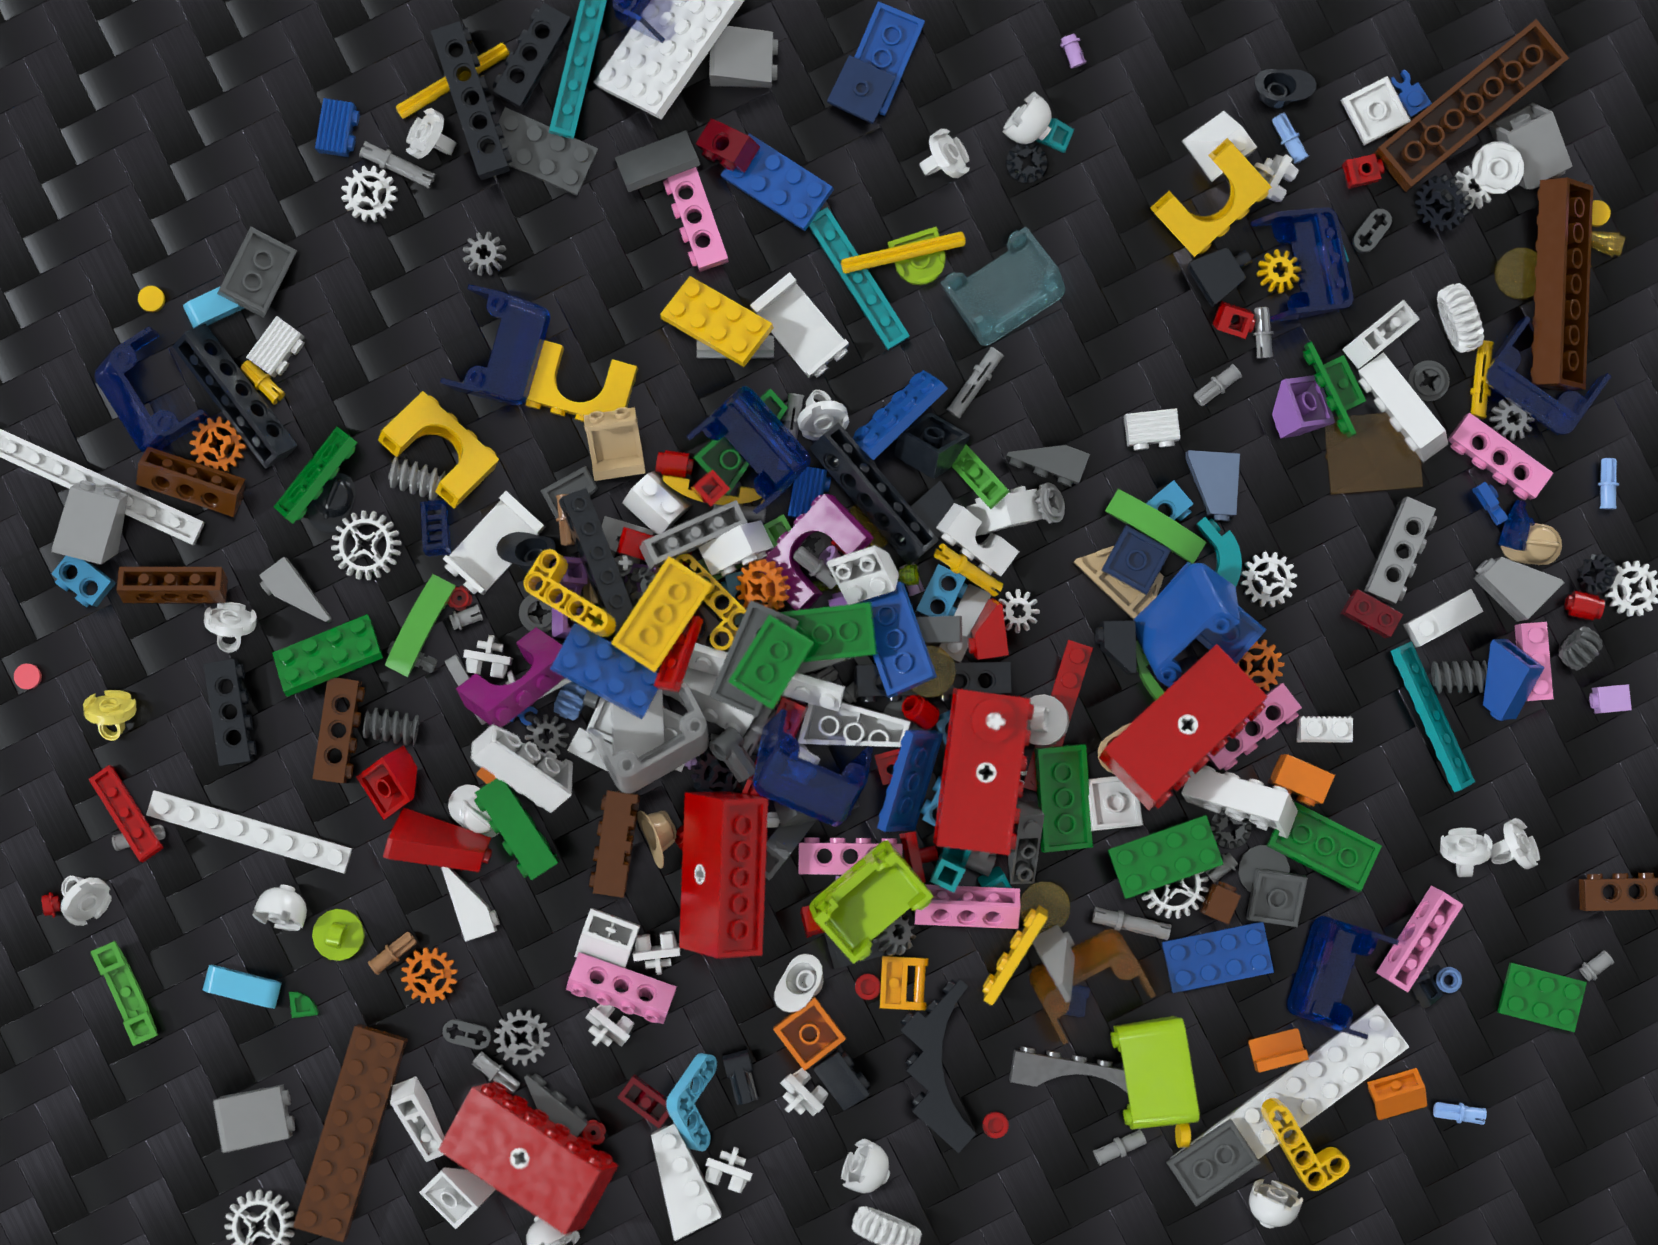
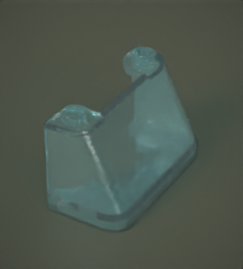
M1027 227L1010 235L1007 243L1008 252L968 278L961 272L951 273L945 280L940 282L975 338L983 346L990 345L1055 303L1065 293V285L1059 268Z

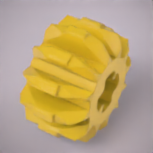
M1276 249L1273 256L1266 253L1264 255L1266 261L1258 263V266L1264 270L1258 271L1257 276H1265V279L1260 284L1264 286L1269 283V292H1272L1275 286H1277L1278 293L1282 294L1284 286L1291 290L1293 288L1292 282H1298L1300 279L1297 275L1293 274L1301 271V267H1293V264L1298 259L1294 257L1289 261L1287 259L1289 251H1285L1281 257L1280 251ZM1277 266H1279L1280 270H1284L1281 277H1279L1278 273L1273 272Z

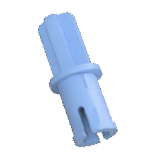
M1280 114L1272 119L1282 139L1281 144L1286 146L1293 158L1294 164L1309 157L1298 138L1300 134L1295 132L1286 114Z
M1603 458L1601 460V483H1598V486H1601L1600 509H1616L1617 507L1616 486H1619V483H1616L1617 460L1614 458Z
M1437 1102L1433 1107V1115L1437 1118L1456 1120L1459 1124L1462 1121L1480 1125L1485 1124V1120H1483L1486 1119L1487 1115L1485 1108L1464 1106L1463 1103L1454 1105Z

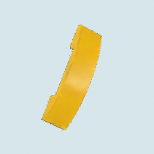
M662 475V480L675 491L691 499L703 502L692 489H688L690 481L688 478ZM738 486L737 496H727L724 494L714 504L726 505L737 500L738 504L748 503L765 497L766 491Z

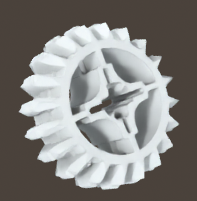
M1458 283L1448 285L1438 291L1437 306L1440 312L1439 315L1448 339H1450L1454 348L1463 353L1466 351L1470 352L1483 345L1484 330L1482 328V321L1477 305H1475L1469 290L1463 284Z
M361 511V519L358 518L356 513H352V523L344 518L342 521L346 528L336 527V530L342 533L341 536H332L333 540L339 541V545L331 546V550L340 551L333 558L336 561L343 559L338 566L340 569L349 566L346 572L347 575L351 576L356 570V579L360 580L363 572H365L366 580L372 579V572H374L377 578H381L382 575L379 569L382 568L385 572L389 573L390 568L386 564L388 562L393 565L397 564V561L391 558L392 554L397 556L401 554L400 551L394 550V546L402 544L401 541L393 540L394 537L399 535V531H389L394 526L393 522H388L384 526L386 516L384 515L376 521L377 513L374 511L370 514L369 519L366 511ZM362 525H374L380 529L365 536L357 528ZM352 534L356 545L351 554L348 555L346 544L349 535ZM385 535L387 547L384 556L381 557L377 551V545ZM360 538L368 542L372 541L370 546H372L371 551L374 555L365 549L361 551L363 545H361L362 541ZM365 555L370 556L376 562L371 566H358L353 563L357 558L360 559Z
M1201 873L1192 875L1194 879L1193 890L1186 886L1183 879L1177 882L1185 890L1173 888L1170 891L1168 888L1170 885H1164L1163 896L1160 900L1156 896L1154 889L1147 891L1148 893L1141 896L1142 900L1151 898L1152 901L1147 905L1149 909L1158 905L1155 911L1157 915H1160L1163 909H1166V918H1170L1172 911H1174V915L1178 919L1181 918L1180 910L1183 909L1185 915L1189 916L1191 914L1188 908L1190 905L1195 910L1199 909V906L1194 902L1196 899L1202 902L1205 901V898L1200 896L1199 892H1208L1207 887H1201V882H1208L1209 879L1208 877H1200L1199 874ZM1181 892L1189 896L1181 904L1167 905L1168 901L1176 893Z
M261 1189L256 1191V1198L251 1191L247 1192V1200L242 1196L237 1198L240 1206L237 1204L230 1206V1209L235 1214H226V1218L233 1221L224 1226L225 1229L232 1230V1233H229L226 1238H235L236 1241L232 1245H255L253 1242L258 1236L274 1239L275 1242L269 1245H290V1241L286 1237H293L295 1232L289 1230L288 1227H293L295 1221H288V1218L294 1215V1211L286 1213L284 1210L289 1206V1203L285 1202L280 1205L281 1195L276 1196L272 1200L273 1192L270 1190L266 1193L265 1198ZM252 1205L267 1206V1209L261 1215L253 1212L249 1213L245 1210ZM274 1212L280 1221V1232L276 1231L277 1228L271 1222ZM267 1215L263 1225L266 1226V1229L263 1228L255 1233L257 1230L255 1226L258 1225L255 1222L262 1220ZM241 1217L244 1219L243 1222L249 1227V1233L246 1238L241 1231Z
M859 1207L858 1212L855 1213L853 1218V1231L878 1245H919L921 1241L920 1237L922 1234L916 1226L872 1207Z

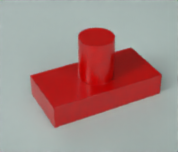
M915 831L899 834L904 860L924 883L925 877L922 864L938 860L936 847L929 846L919 849Z

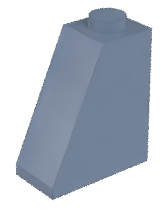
M1188 450L1185 458L1207 515L1214 516L1215 521H1229V518L1236 516L1240 454Z

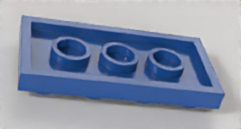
M878 1L855 58L895 76V80L879 111V114L886 116L925 21Z
M749 133L748 136L760 148L744 173L736 168L734 172L725 168L721 173V177L800 229L806 231L833 192V187Z
M924 370L921 373L915 374L903 390L896 392L884 408L874 413L873 419L856 430L852 439L868 457L874 460L948 388L942 381Z
M1187 562L1165 588L1192 564ZM1239 605L1240 622L1232 630L1219 634L1206 627L1196 637L1209 650L1217 644L1236 664L1266 631L1261 624Z
M898 582L895 591L855 603L872 602L877 654L873 655L888 697H894L937 678L904 583Z
M576 623L572 626L550 667V670L641 720L645 716L658 688L654 687L659 672L658 668L656 672H653L612 645L611 642Z
M936 730L905 731L901 739L899 755L893 767L892 779L886 791L885 803L879 815L878 829L884 832L915 831L943 733Z
M1263 922L1161 942L1172 993L1274 973Z

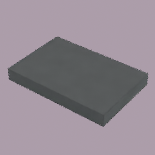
M687 131L615 157L628 192L700 165Z
M250 227L217 294L264 318L297 250Z
M1228 1119L1166 1161V1163L1194 1205L1197 1206L1258 1165L1260 1161L1232 1119Z

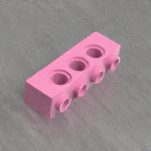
M694 167L663 180L667 195L673 194L675 203L671 204L675 218L681 217L684 226L679 228L684 243H690L692 251L688 252L692 266H698L701 272L729 262L697 168ZM684 188H689L693 191V196L690 199L684 200L679 196L680 191ZM692 212H698L701 214L702 219L700 222L692 224L687 220L688 215ZM700 236H706L710 239V244L705 248H701L696 245V240Z
M1471 413L1463 417L1447 439L1452 443L1450 447L1461 455L1465 453L1473 459L1471 462L1482 470L1488 469L1493 473L1492 477L1502 485L1509 484L1514 488L1513 492L1523 500L1536 498L1553 474L1545 466ZM1474 437H1478L1483 441L1482 450H1477L1473 447L1472 440ZM1495 452L1503 455L1504 463L1502 465H1497L1494 462L1493 455ZM1516 467L1524 470L1525 477L1523 480H1518L1514 476Z
M1284 683L1278 684L1266 694L1268 697L1263 703L1266 707L1252 721L1258 727V731L1254 736H1249L1244 727L1235 737L1237 748L1233 752L1228 751L1224 747L1216 756L1208 755L1209 761L1216 770L1224 768L1227 771L1238 762L1235 759L1243 752L1245 755H1248L1258 747L1257 741L1263 737L1266 740L1271 738L1279 731L1276 728L1284 721L1286 724H1289L1299 716L1297 711L1302 707ZM1269 706H1274L1278 711V716L1273 721L1266 717V709Z
M805 837L804 842H799L798 874L843 875L880 843H871V838H856V843H845V838H830V843H820V838ZM882 838L881 842L888 840L902 856V844L897 843V838ZM826 848L831 851L832 859L830 862H819L817 859L819 850ZM847 849L856 850L858 853L856 862L852 864L846 863L843 860L844 851Z
M926 885L934 897L931 898L930 904L921 911L919 909L915 910V925L1018 929L1020 889L957 886L953 893L939 885Z
M1430 886L1376 973L1397 987L1409 992L1463 904L1445 892Z
M579 952L569 976L566 990L571 991L572 994L578 997L585 996L591 998L601 1005L619 1008L626 1014L642 1016L649 1022L664 1024L676 991V986ZM591 980H599L601 984H594ZM616 988H622V989H624L626 992L620 993V992L616 991L615 989H616ZM640 997H647L650 1001H643Z

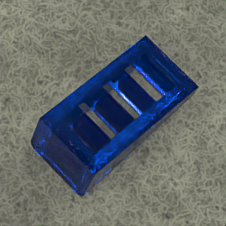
M444 499L420 502L422 544L425 555L451 554L447 502ZM441 510V514L427 515V511ZM430 521H442V524L428 525ZM442 531V534L429 535V532ZM432 542H443L437 544H430Z

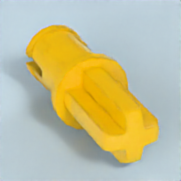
M250 360L243 363L240 370L255 385L254 388L260 390L272 404L275 405L284 398L285 392L271 380L270 374H265Z

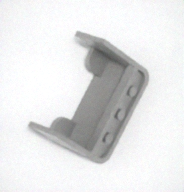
M682 682L678 692L688 711L680 721L682 733L639 758L627 750L612 755L602 734L592 727L587 729L616 787L622 792L634 793L707 750L709 746L707 723L687 684Z

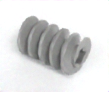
M395 456L388 479L390 480L391 488H396L399 484L401 491H405L409 487L411 494H415L419 489V494L423 498L429 492L430 500L434 501L438 496L435 491L439 482L445 477L446 471L441 476H438V468L436 467L431 473H428V465L425 464L421 470H418V462L415 461L411 467H408L407 458H405L402 464H399L398 457Z

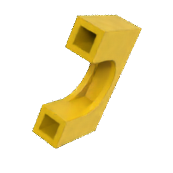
M1228 138L1208 155L1227 176L1230 183L1228 202L1219 212L1210 216L1192 214L1170 190L1151 207L1155 215L1194 257L1197 254L1201 255L1206 252L1211 246L1210 243L1217 236L1221 237L1226 234L1230 229L1229 225L1236 219L1240 220L1246 216L1250 210L1249 207L1256 201H1262L1269 194L1268 190L1272 188Z
M537 339L521 394V399L526 401V406L539 410L541 406L551 408L550 413L564 417L566 413L576 415L575 420L584 422V415L592 412H608L628 406L638 371L637 366L612 359L605 385L600 394L587 402H573L561 395L556 383L557 372L564 351L563 345Z
M422 391L382 429L378 441L396 457L417 438L424 435H438L451 442L458 454V464L439 482L435 492L455 509L495 469L499 458H497L496 453L490 447H485L478 441L477 436L471 430H466L460 425L452 413H447L441 408L433 396H428Z

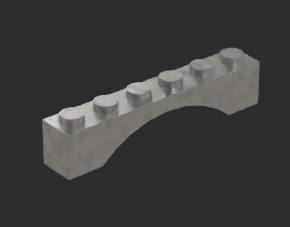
M1021 1046V1050L1014 1049L1009 1077L1010 1082L1037 1087L1047 1080L1059 1076L1082 1074L1106 1079L1127 1092L1124 1068L1112 1067L1113 1062L1097 1060V1064L1087 1062V1057L1072 1055L1071 1059L1061 1058L1062 1053L1048 1050L1046 1055L1036 1053V1048Z

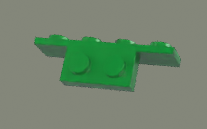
M1311 341L1304 346V358L1309 366L1313 365L1317 373L1314 374L1316 383L1319 388L1324 387L1328 395L1325 400L1331 411L1335 410L1339 418L1336 421L1339 430L1343 435L1347 434L1348 438L1357 433L1346 411L1364 403L1366 399L1345 356H1340L1323 365Z

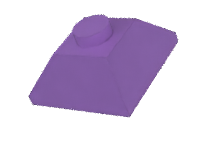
M1314 375L1281 381L1272 413L1280 438L1298 436L1335 423L1332 411L1325 400L1324 389L1319 388Z

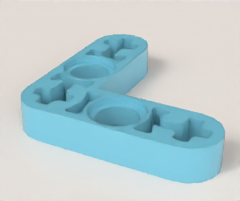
M699 1053L695 1056L669 1094L666 1102L667 1110L687 1147L697 1151H705L708 1148L710 1132L694 1103L715 1074L717 1068V1061L714 1055ZM689 1116H690V1122H689V1125H688V1127H687V1121H688V1118H689Z

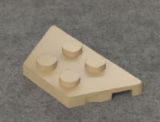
M1114 546L1077 558L1073 563L1133 620L1158 596L1164 578L1160 572L1148 594L1144 595L1101 571Z

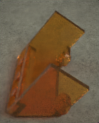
M1106 929L1071 948L1075 955L1072 986L1111 966L1118 978L1129 980L1137 976L1147 996L1150 998L1156 996L1137 959L1118 931ZM1041 963L1031 970L1029 982L1060 1041L1065 1044L1068 1040L1056 1019L1068 1011L1070 1001L1065 1002L1044 964Z

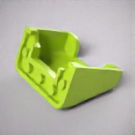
M885 840L822 891L810 903L809 909L813 919L854 964L858 960L862 961L870 955L871 940L909 908L912 910L919 909L920 911L925 909L934 896L888 840Z
M1169 1016L1113 1026L1114 1032L1111 1033L1113 1048H1118L1122 1055L1129 1099L1127 1109L1123 1110L1125 1124L1134 1130L1198 1122L1199 1109L1186 1030L1182 1018Z

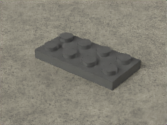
M505 107L498 123H500L504 138L500 139L503 149L508 147L512 162L508 163V165L578 196L599 151L598 148L576 138L571 139L549 133V126ZM488 143L484 153H492L495 150V144Z
M750 600L709 697L758 717L764 704L735 687L728 680L769 615H772L796 630L799 621Z

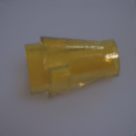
M1592 231L1591 247L1611 257L1614 255L1620 256L1626 237L1621 236L1620 232Z

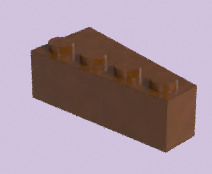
M607 790V794L603 795L601 810H604L603 821L599 820L597 836H601L600 845L595 846L593 861L597 862L596 872H591L589 887H593V893L625 897L641 795Z

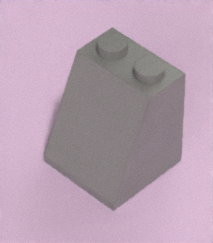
M726 26L710 49L709 77L711 86L772 88V80H777V65H772L773 55H778V40L773 39V32Z
M1531 103L1488 125L1496 142L1511 144L1520 152L1524 162V174L1518 185L1526 189H1535L1540 186V180L1559 177L1565 173V170L1573 167L1552 111Z
M80 481L70 487L51 552L97 564H102L118 554L128 494L120 493V489L115 487H96V484L91 481Z
M1503 557L1485 560L1476 569L1478 574L1473 578L1517 622L1529 619L1564 583L1560 578Z
M284 1084L225 1095L213 1101L222 1153L288 1139L293 1136L292 1131H295V1121L293 1116H289L287 1106L291 1105L289 1091L284 1090Z

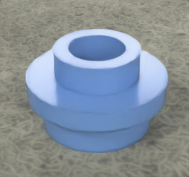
M1445 967L1437 973L1436 984L1441 991L1453 993L1461 987L1462 976L1457 969ZM1447 975H1451L1453 978L1452 983L1449 985L1444 982V978Z

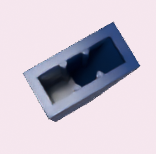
M1493 639L1490 644L1483 706L1490 710L1491 716L1497 720L1516 719L1545 667L1510 640Z

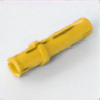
M1483 340V345L1477 347L1474 385L1470 389V394L1472 395L1471 414L1478 419H1486L1488 396H1491L1489 381L1494 342Z
M944 543L939 545L942 552L936 549L934 557L948 565L955 574L960 573L993 597L998 595L995 589L1001 592L1003 583L969 562L965 555L957 554Z

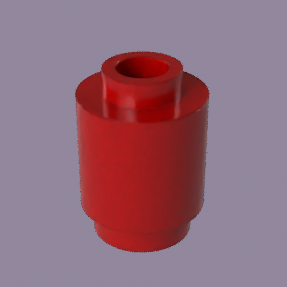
M669 450L658 452L656 472H660L662 475L686 478L687 474L692 475L694 459H689V453Z
M1576 590L1571 595L1568 594L1564 603V609L1568 610V615L1592 621L1594 619H1601L1605 606V600L1600 599L1598 595Z
M910 695L904 700L902 712L907 719L924 730L930 729L937 724L939 709L923 697Z

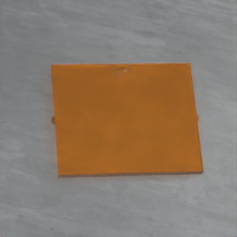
M1387 413L1349 416L1357 433L1348 438L1347 434L1343 435L1339 430L1336 422L1339 420L1338 417H1334L1335 423L1324 427L1327 450L1325 457L1328 461L1331 495L1423 487L1420 457L1409 448L1404 440L1406 438L1401 431L1397 432L1389 421L1391 418Z

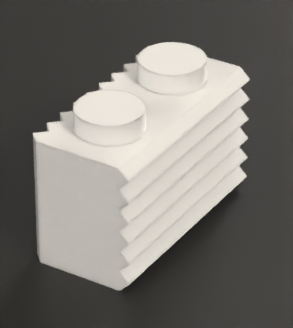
M276 316L246 358L272 377H276L277 374L282 375L289 365L287 362L292 353L296 355L303 347L304 342L302 340L304 336Z
M1177 408L1124 415L1127 447L1134 446V450L1149 449V444L1159 443V447L1164 448L1175 446L1174 442L1180 440Z
M1300 716L1297 718V742H1353V719L1350 716Z

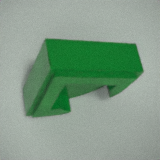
M289 992L292 1018L319 1015L316 1004L309 996L301 992Z

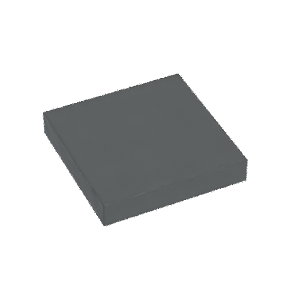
M1256 868L1246 914L1247 920L1298 927L1308 878L1305 875Z

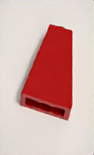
M403 807L388 837L383 857L392 860L479 872L483 863L488 864L493 849L489 848L491 837Z

